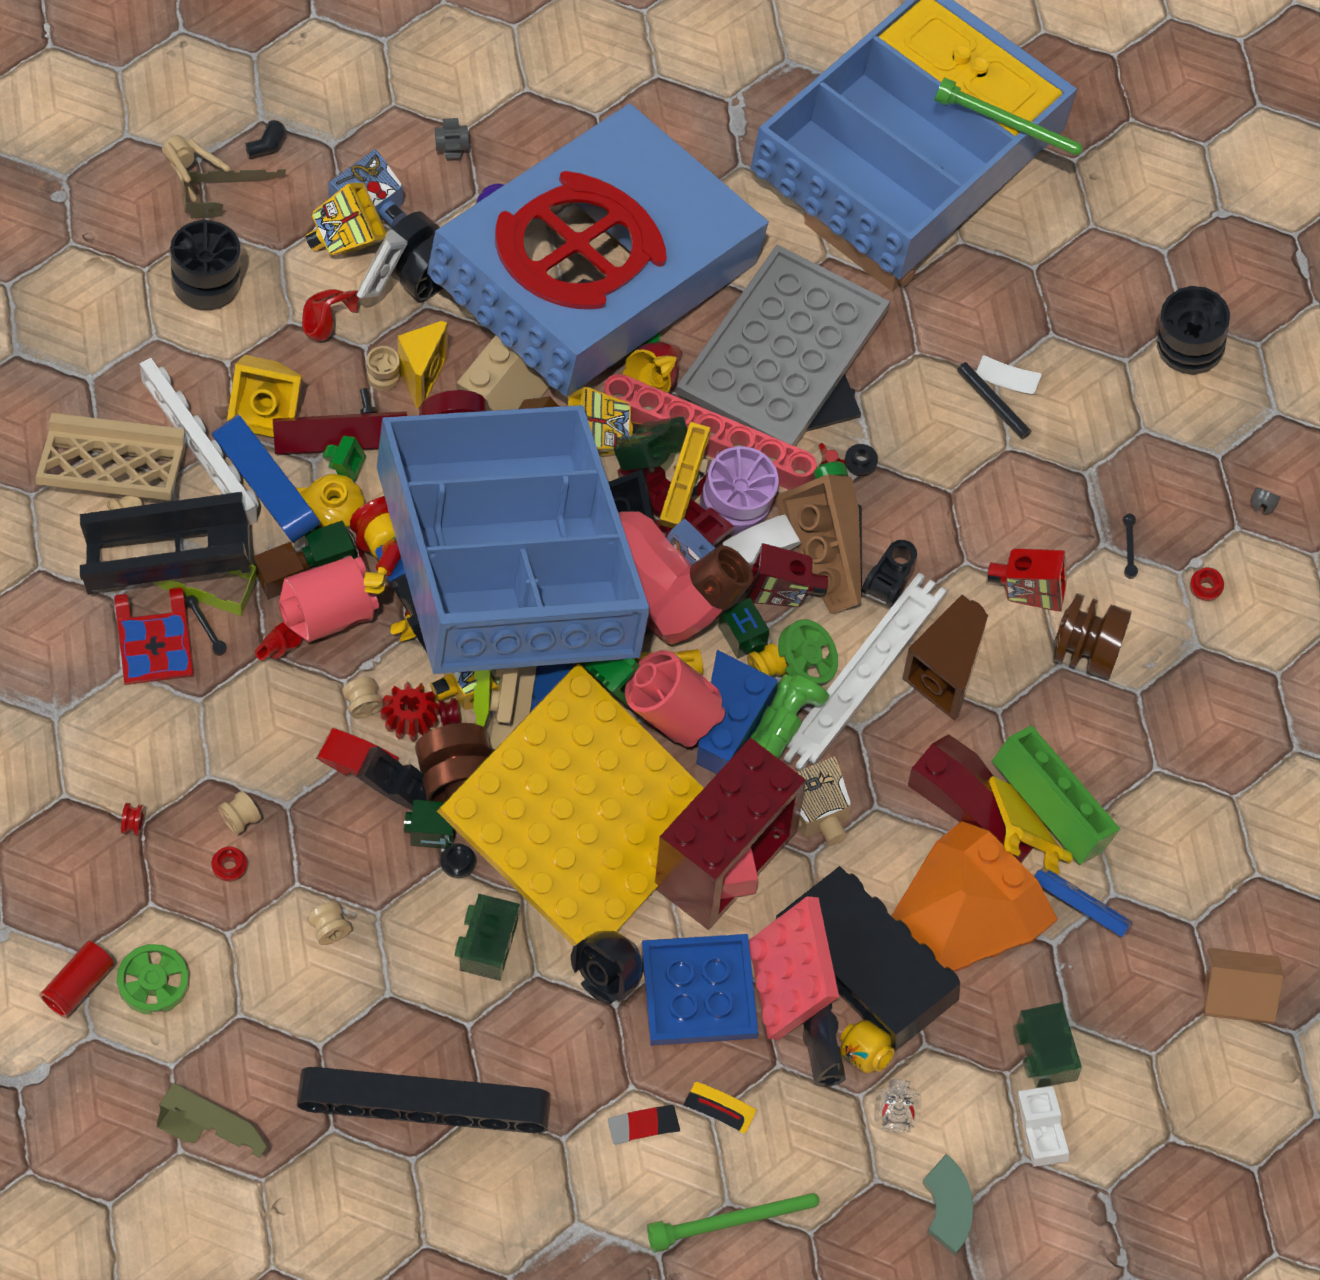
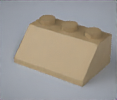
M495 335L456 383L457 390L473 391L483 395L488 401L489 411L519 409L523 400L541 398L551 388L541 374L534 368L529 367L513 349L504 345L497 335Z

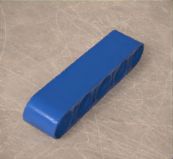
M239 414L211 433L292 543L321 524L314 512Z

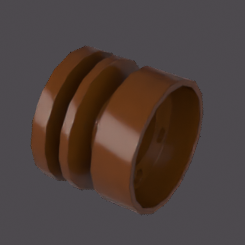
M1076 593L1074 600L1064 612L1055 639L1056 655L1054 661L1062 664L1067 650L1074 651L1070 667L1076 668L1082 656L1086 655L1090 657L1088 672L1110 679L1132 611L1111 604L1102 618L1096 616L1098 608L1097 599H1092L1087 613L1081 611L1085 595Z

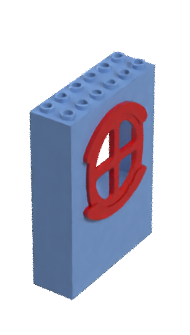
M629 103L435 230L427 274L430 275L436 284L441 285L449 292L458 304L463 305L476 316L482 325L487 326L495 333L504 345L510 347L522 357L529 367L534 368L541 374L551 387L559 390L565 397H568L757 263L769 221ZM574 202L594 219L596 223L583 232H575L556 216L550 208L559 204ZM536 218L544 221L566 241L565 244L539 261L531 260L524 249L525 231L530 222ZM607 231L631 253L623 266L616 267L589 243ZM580 253L606 277L589 283H569L552 278L547 274V271L571 254Z

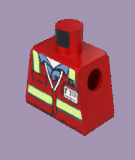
M1014 548L1010 552L1008 564L990 562L988 582L1005 584L1007 599L1011 602L1062 612L1067 586L1065 551Z

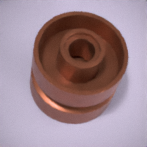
M474 723L445 725L424 734L416 742L415 751L420 771L424 774L423 785L427 801L445 802L492 753L487 731L483 726Z

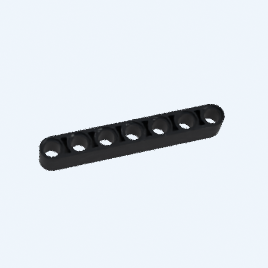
M306 1067L301 1070L296 1106L301 1110L313 1113L521 1133H542L547 1129L550 1094L543 1089Z

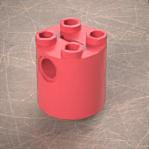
M347 556L336 562L284 578L279 599V609L286 626L306 642H311L342 631L352 625L373 620L374 610L379 608L376 594L364 591L363 577H365L367 571L362 558L353 559L352 556Z
M661 650L649 654L638 663L640 667L626 682L625 698L627 704L671 740L681 743L685 747L695 745L700 738L705 736L714 725L720 723L725 716L720 691L673 652Z

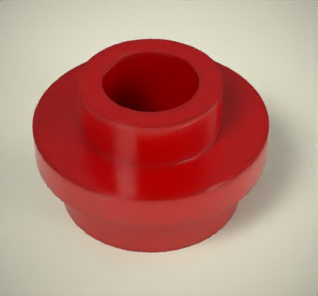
M1206 567L1193 574L1190 588L1199 599L1210 601L1222 594L1224 580L1216 569ZM1208 583L1212 588H1205L1201 584Z
M227 846L221 848L214 854L211 861L213 873L223 881L239 879L247 869L246 856L235 847ZM229 861L236 864L232 869H225L223 867Z

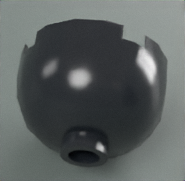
M597 931L587 936L573 947L570 955L574 973L579 970L585 979L580 983L582 987L595 999L605 1004H611L615 1000L620 1001L637 986L642 972L641 958L636 945L615 931Z

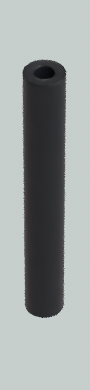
M967 362L958 367L957 372L1022 440L1031 434L1032 430Z

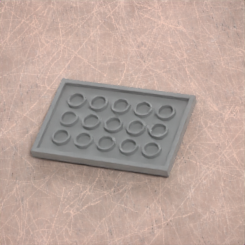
M776 245L676 386V394L709 411L796 446L889 310L890 301Z

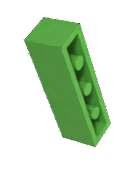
M1032 725L1008 737L993 758L992 762L1062 845L1072 853L1073 858L1079 865L1103 853L1120 831V827Z

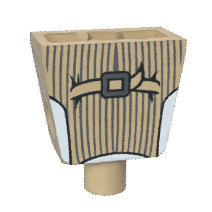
M834 756L797 771L799 775L806 779L798 830L805 837L822 832L828 845H835L846 838L847 834L841 823L849 819L851 802L837 759Z

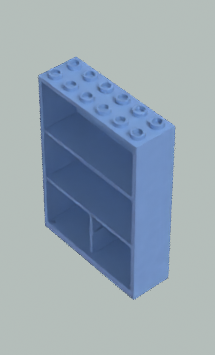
M583 405L382 418L376 468L433 674L640 658L650 608Z

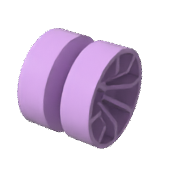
M736 446L723 450L710 464L700 496V506L705 510L710 507L734 525V530L729 535H737L752 526L766 521L779 483L775 465L764 453L751 447Z

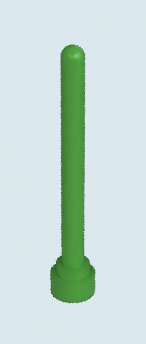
M946 77L943 78L936 93L935 102L944 106L956 103L1073 155L1082 153L1083 147L1080 143L960 91L961 87L956 86L957 82Z
M810 1193L673 1226L670 1223L664 1224L663 1221L647 1224V1234L653 1253L668 1250L669 1245L675 1244V1240L815 1208L819 1205L820 1199L817 1194Z

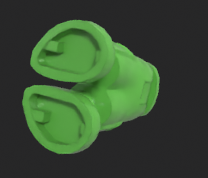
M784 674L777 685V692L771 706H767L756 731L750 737L779 759L785 747L802 724L800 718L796 716L800 708L806 704L823 706L828 701L830 695L821 686L799 675L791 677Z

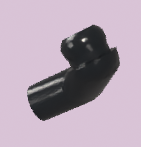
M277 120L269 121L266 124V129L261 139L245 143L248 158L278 151L286 135L285 126Z

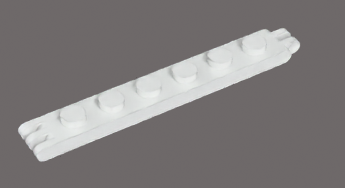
M920 572L916 575L828 688L827 692L830 697L826 704L814 706L803 720L792 740L786 746L789 748V751L786 753L784 761L790 764L797 755H800L801 758L796 763L795 768L802 770L809 762L816 764L943 601L948 590L941 587L933 596L931 593L937 583L929 580L922 589L920 586L924 582L925 576Z

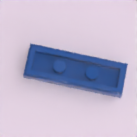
M1043 868L1035 874L1034 877L1039 881L1041 887L1119 936L1127 935L1132 928L1133 921L1056 873Z

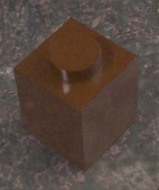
M291 541L253 556L257 579L268 600L281 595L284 578L308 570L303 553L301 551L296 553Z

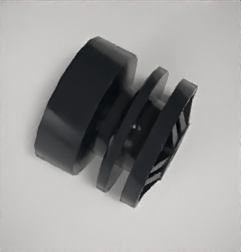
M1184 287L1170 294L1163 303L1157 349L1161 359L1169 367L1181 373L1198 374L1209 371L1219 364L1225 354L1230 311L1226 301L1217 292L1206 287Z

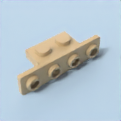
M537 666L495 669L494 676L499 677L498 690H492L489 706V711H494L489 743L491 749L495 750L530 713Z

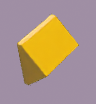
M439 321L397 336L400 375L418 409L423 401L429 397L448 358V323L444 321Z

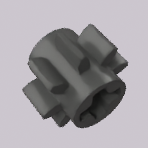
M458 118L443 119V127H435L436 151H444L445 159L461 158L460 150H469L467 125L459 126Z

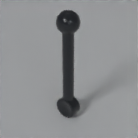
M1129 513L1123 517L1127 531V566L1125 567L1124 575L1128 579H1134L1138 573V568L1134 565L1133 525L1136 523V517Z
M194 595L187 596L185 605L193 610L213 643V653L218 656L223 655L226 652V644L217 639L198 607L197 597Z

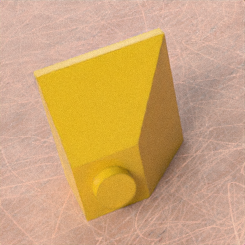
M244 354L235 364L227 421L239 414L253 433L274 437V418L296 417L302 375L277 361Z

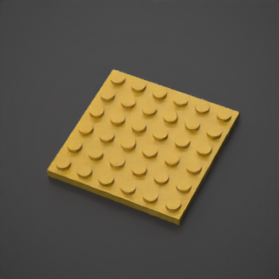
M577 663L444 802L437 812L571 945L575 946L587 936L597 931L617 932L658 887L655 883L659 837L704 788Z

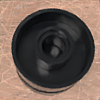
M421 211L405 216L391 229L408 242L390 276L394 279H400V284L416 299L426 300L443 289L441 285L436 284L430 275L427 274L435 230L440 227Z
M212 220L194 221L181 227L173 236L170 246L171 284L175 295L183 303L198 309H215L226 305L237 295L241 283V251L237 235L228 226Z

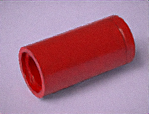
M87 941L42 990L39 996L52 1011L63 1018H67L114 966V961L100 946L94 942Z

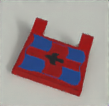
M181 587L169 590L171 613L131 617L128 595L120 594L114 597L125 685L194 677L184 595Z

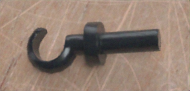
M368 388L360 389L363 404L360 414L377 413L376 407L371 406Z

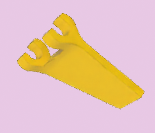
M992 776L988 781L1006 826L1005 850L1019 856L1021 854L1019 850L1020 841L1045 852V868L1058 875L1060 873L1058 867L1059 860L1071 863L1073 861L1072 853L1057 844L1034 810L1011 784Z

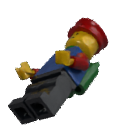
M382 496L358 508L350 519V529L356 533L357 546L363 551L371 552L379 560L376 565L377 573H365L364 591L374 594L383 593L387 576L395 593L406 609V618L391 625V634L394 635L401 632L400 642L417 637L427 653L385 497Z

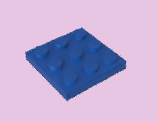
M748 934L642 940L641 950L650 1046L758 1038Z

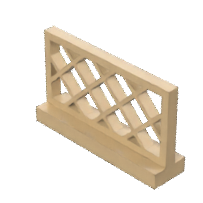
M51 413L49 433L35 477L36 484L171 501L180 463L184 461L185 429ZM54 447L68 448L69 450L59 454ZM87 451L101 452L102 454L93 458ZM78 455L85 461L75 467H72L67 462ZM120 455L135 456L136 458L126 462ZM112 459L119 465L109 471H106L101 466V464ZM154 459L168 460L170 462L160 466ZM146 463L152 470L140 476L134 469ZM57 465H60L65 470V472L59 475L46 473L47 470ZM91 469L99 475L93 479L81 476V474ZM127 473L133 479L126 483L116 482L114 478ZM160 477L166 483L165 488L150 486L148 482Z

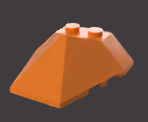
M963 821L936 841L891 915L896 921H903L911 931L912 937L919 944H926L933 951L936 960L944 968L949 967L954 972L970 967L972 963L987 957L999 956L1003 951L1019 945L1022 947L1030 944L1058 920L1039 881L1016 857L1006 851L1004 845L990 831Z

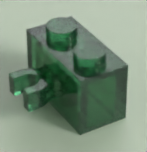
M478 894L476 904H469L464 925L469 926L466 937L459 936L455 949V957H458L460 962V971L501 981L520 918L519 903Z

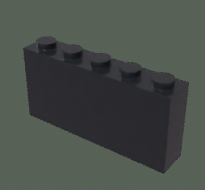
M840 866L776 915V919L805 897H819L838 993L864 1020L872 1021L879 1028L890 1034L891 1047L895 1051L959 1001L960 980L956 973L949 967L944 968L936 960L933 951L926 944H919L912 937L911 931L903 921H896L888 913L886 906L878 897L874 896L872 898L864 890L863 884L853 873L848 874Z

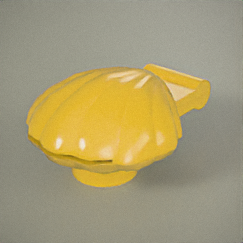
M328 474L318 478L309 487L296 488L320 521L319 527L342 520L347 528L350 527L352 514L365 503L361 487L353 482L351 478L344 475Z

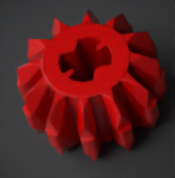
M408 681L405 683L403 690L393 686L391 689L392 695H385L383 698L384 707L380 711L381 719L386 721L385 729L387 732L396 730L398 740L405 734H408L410 740L414 742L417 733L423 736L429 732V728H436L438 724L436 716L440 713L439 704L434 702L435 694L433 691L424 693L425 687L422 683L415 689L411 688V684Z

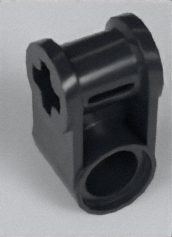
M907 540L892 542L878 564L868 574L862 586V592L865 594L870 592L885 600L886 605L891 608L901 596L906 584L915 571L917 549L914 544ZM897 557L905 558L908 562L905 564L897 563L894 559Z

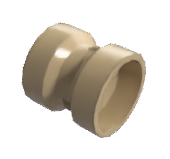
M388 346L375 347L367 355V380L369 385L376 390H391L400 381V358L393 348Z

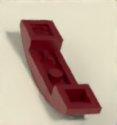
M640 452L617 470L618 475L622 477L640 469L645 471L653 513L660 519L671 482L665 476V469L644 452ZM690 498L684 519L713 546L734 530V525L710 507L705 510Z

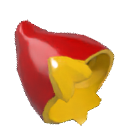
M664 342L642 345L627 357L625 369L621 374L668 393L676 383L682 350L676 345Z

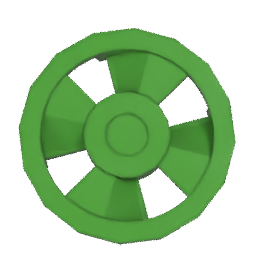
M809 619L797 620L782 630L778 639V653L780 657L785 655L786 661L789 664V667L785 668L789 676L799 675L816 684H824L834 677L838 668V653L831 636L819 623ZM827 645L830 653L824 659L822 658L821 647ZM816 665L821 676L813 677L808 675V668Z
M147 944L135 948L124 957L117 971V986L122 1000L132 1010L151 1015V1012L170 1011L182 1002L188 990L189 973L184 959L175 950L164 945ZM149 952H158L162 958L159 965L149 963ZM181 973L179 988L168 985V975ZM126 974L137 977L138 981L124 983V977H126ZM148 995L156 996L158 1003L147 1004Z

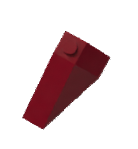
M948 734L932 743L912 767L908 786L958 822L963 821L990 831L1004 845L1006 826L988 781L994 775L977 753ZM1020 841L1019 850L1021 854L1014 856L1022 864L1035 847Z

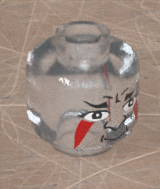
M890 1079L887 1086H882L875 1092L874 1120L882 1126V1131L910 1133L911 1128L919 1125L921 1121L922 1094L919 1090L910 1087L909 1080Z

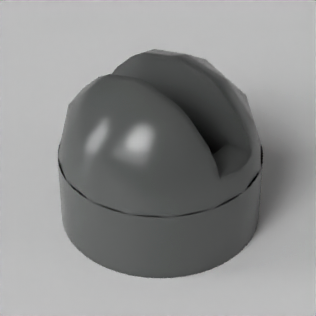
M1256 487L1252 495V507L1257 512L1261 504L1265 505L1262 514H1270L1277 507L1281 497Z

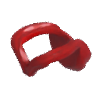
M329 289L309 297L304 305L302 315L304 333L315 341L327 340L333 329L331 305L342 301L351 312L358 311L360 299L357 296L358 290L343 292L337 289ZM334 294L336 295V296H333V297H331V298H329V299H326V300H324V301H321L322 299L327 298V297H329V296H331V295H334Z

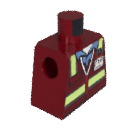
M762 543L750 566L753 572V581L745 591V599L751 598L753 603L799 607L807 593L825 596L828 587V576L812 573L813 559L811 556Z

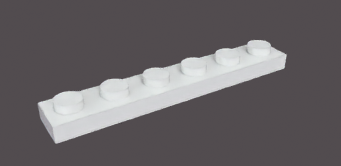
M152 358L140 363L141 381L174 428L185 429L186 445L220 493L242 492L249 526L256 523V508L259 507L256 496L250 489L245 490L243 488L237 469L232 464L229 466L226 464L221 447L216 440L210 441L206 436V428L198 415L192 416L189 412L188 402L182 392L174 391L170 385L171 379L165 368L162 366L158 368Z

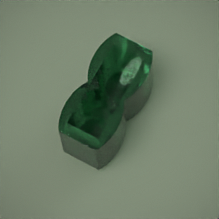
M684 417L650 420L639 426L635 434L622 437L613 449L621 470L629 471L658 467L667 461L671 453L680 452L688 430Z

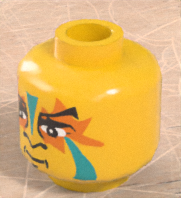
M862 1020L855 1025L853 1023L849 1024L840 1036L842 1057L862 1073L880 1072L887 1067L893 1058L895 1050L891 1047L890 1034L870 1020Z

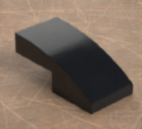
M379 746L370 747L356 776L380 794L410 810H413L414 800L427 801L423 785L424 774L412 764L402 765Z

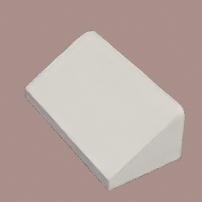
M388 230L365 273L357 293L359 298L380 296L408 241L394 230Z

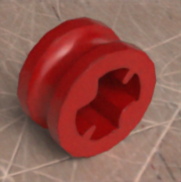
M125 803L121 818V834H127L128 831H132L134 835L140 836L144 821V805L139 804L138 807L134 808L131 806V803Z

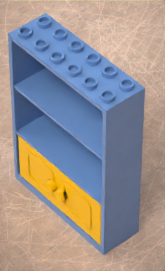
M906 0L759 127L750 169L759 178L765 179L776 187L785 197L792 199L804 208L809 215L816 217L827 225L833 233L840 235L851 243L860 253L866 254L878 263L884 271L891 273L900 280L1048 145V143L956 103L944 106L935 102L934 99L943 78L946 77L957 82L956 86L961 87L960 91L1058 134L1065 129L1077 88L956 1Z

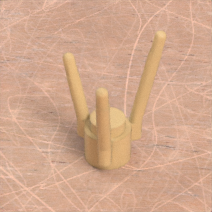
M175 135L168 138L163 144V154L171 162V166L176 171L181 182L182 177L187 182L184 183V186L192 202H196L197 197L191 184L188 183L191 181V178L186 168L194 162L195 152L225 172L230 171V167L200 147L194 139L186 141L181 135Z

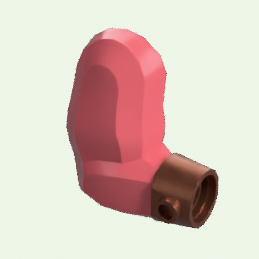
M640 512L618 513L650 608L646 626L666 643L672 645L686 640L719 618L724 610L731 608L751 585L753 572L750 564L733 548L724 545L719 546L694 562L691 566L685 556L670 544L651 518Z

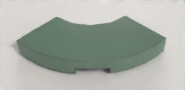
M946 1154L923 1179L922 1184L932 1195L935 1205L934 1220L927 1233L956 1256L963 1247L971 1228L973 1199L965 1175L955 1161Z

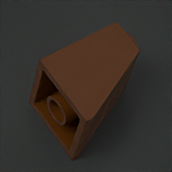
M963 594L909 647L902 677L905 682L954 721L959 717L988 619V614L978 602L970 601Z

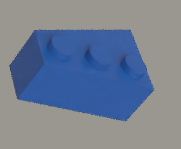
M719 650L716 652L711 683L720 691L725 716L720 723L714 725L705 736L699 739L696 761L697 765L715 774L727 764L747 742L751 734L756 731L767 706L772 704L778 683L777 679Z

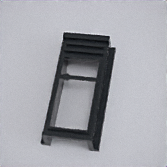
M242 492L80 514V526L86 541V564L80 565V578L84 582L88 595L93 594V590L237 570H241L242 573L250 572L249 520ZM208 533V547L181 551V537ZM175 538V552L101 562V548Z

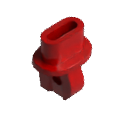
M282 622L264 638L263 643L255 649V655L260 661L268 657L278 659L286 652L294 650L300 644L302 637Z

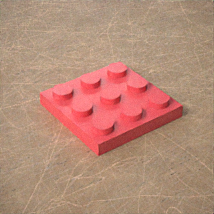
M805 897L749 940L750 957L752 958L756 988L762 1008V1019L768 1039L780 1040L839 998L819 897Z

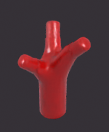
M824 443L819 444L822 454V461L819 466L834 461L845 464L843 459L838 458V453L835 450H828Z

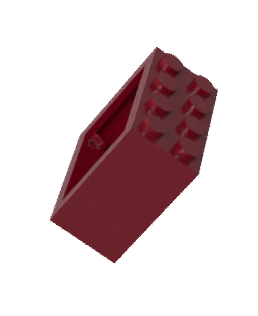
M750 737L660 835L655 883L658 885L656 890L709 931L739 898L738 896L721 899L723 879L728 870L751 846L758 876L797 833L806 779Z

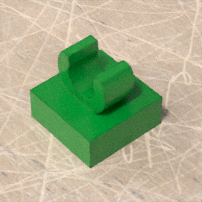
M343 436L339 446L327 445L322 456L324 459H331L329 463L330 469L336 470L338 475L348 476L353 482L356 481L366 459V455L356 438L350 436Z

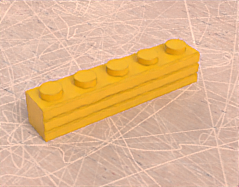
M690 422L660 516V525L674 528L684 519L711 434V427Z

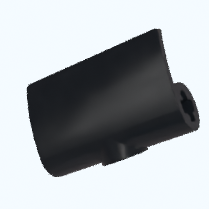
M832 1003L803 1023V1041L808 1047L814 1084L819 1087L837 1085L846 1080L841 1050L836 1039L839 1022L837 1017L831 1012Z

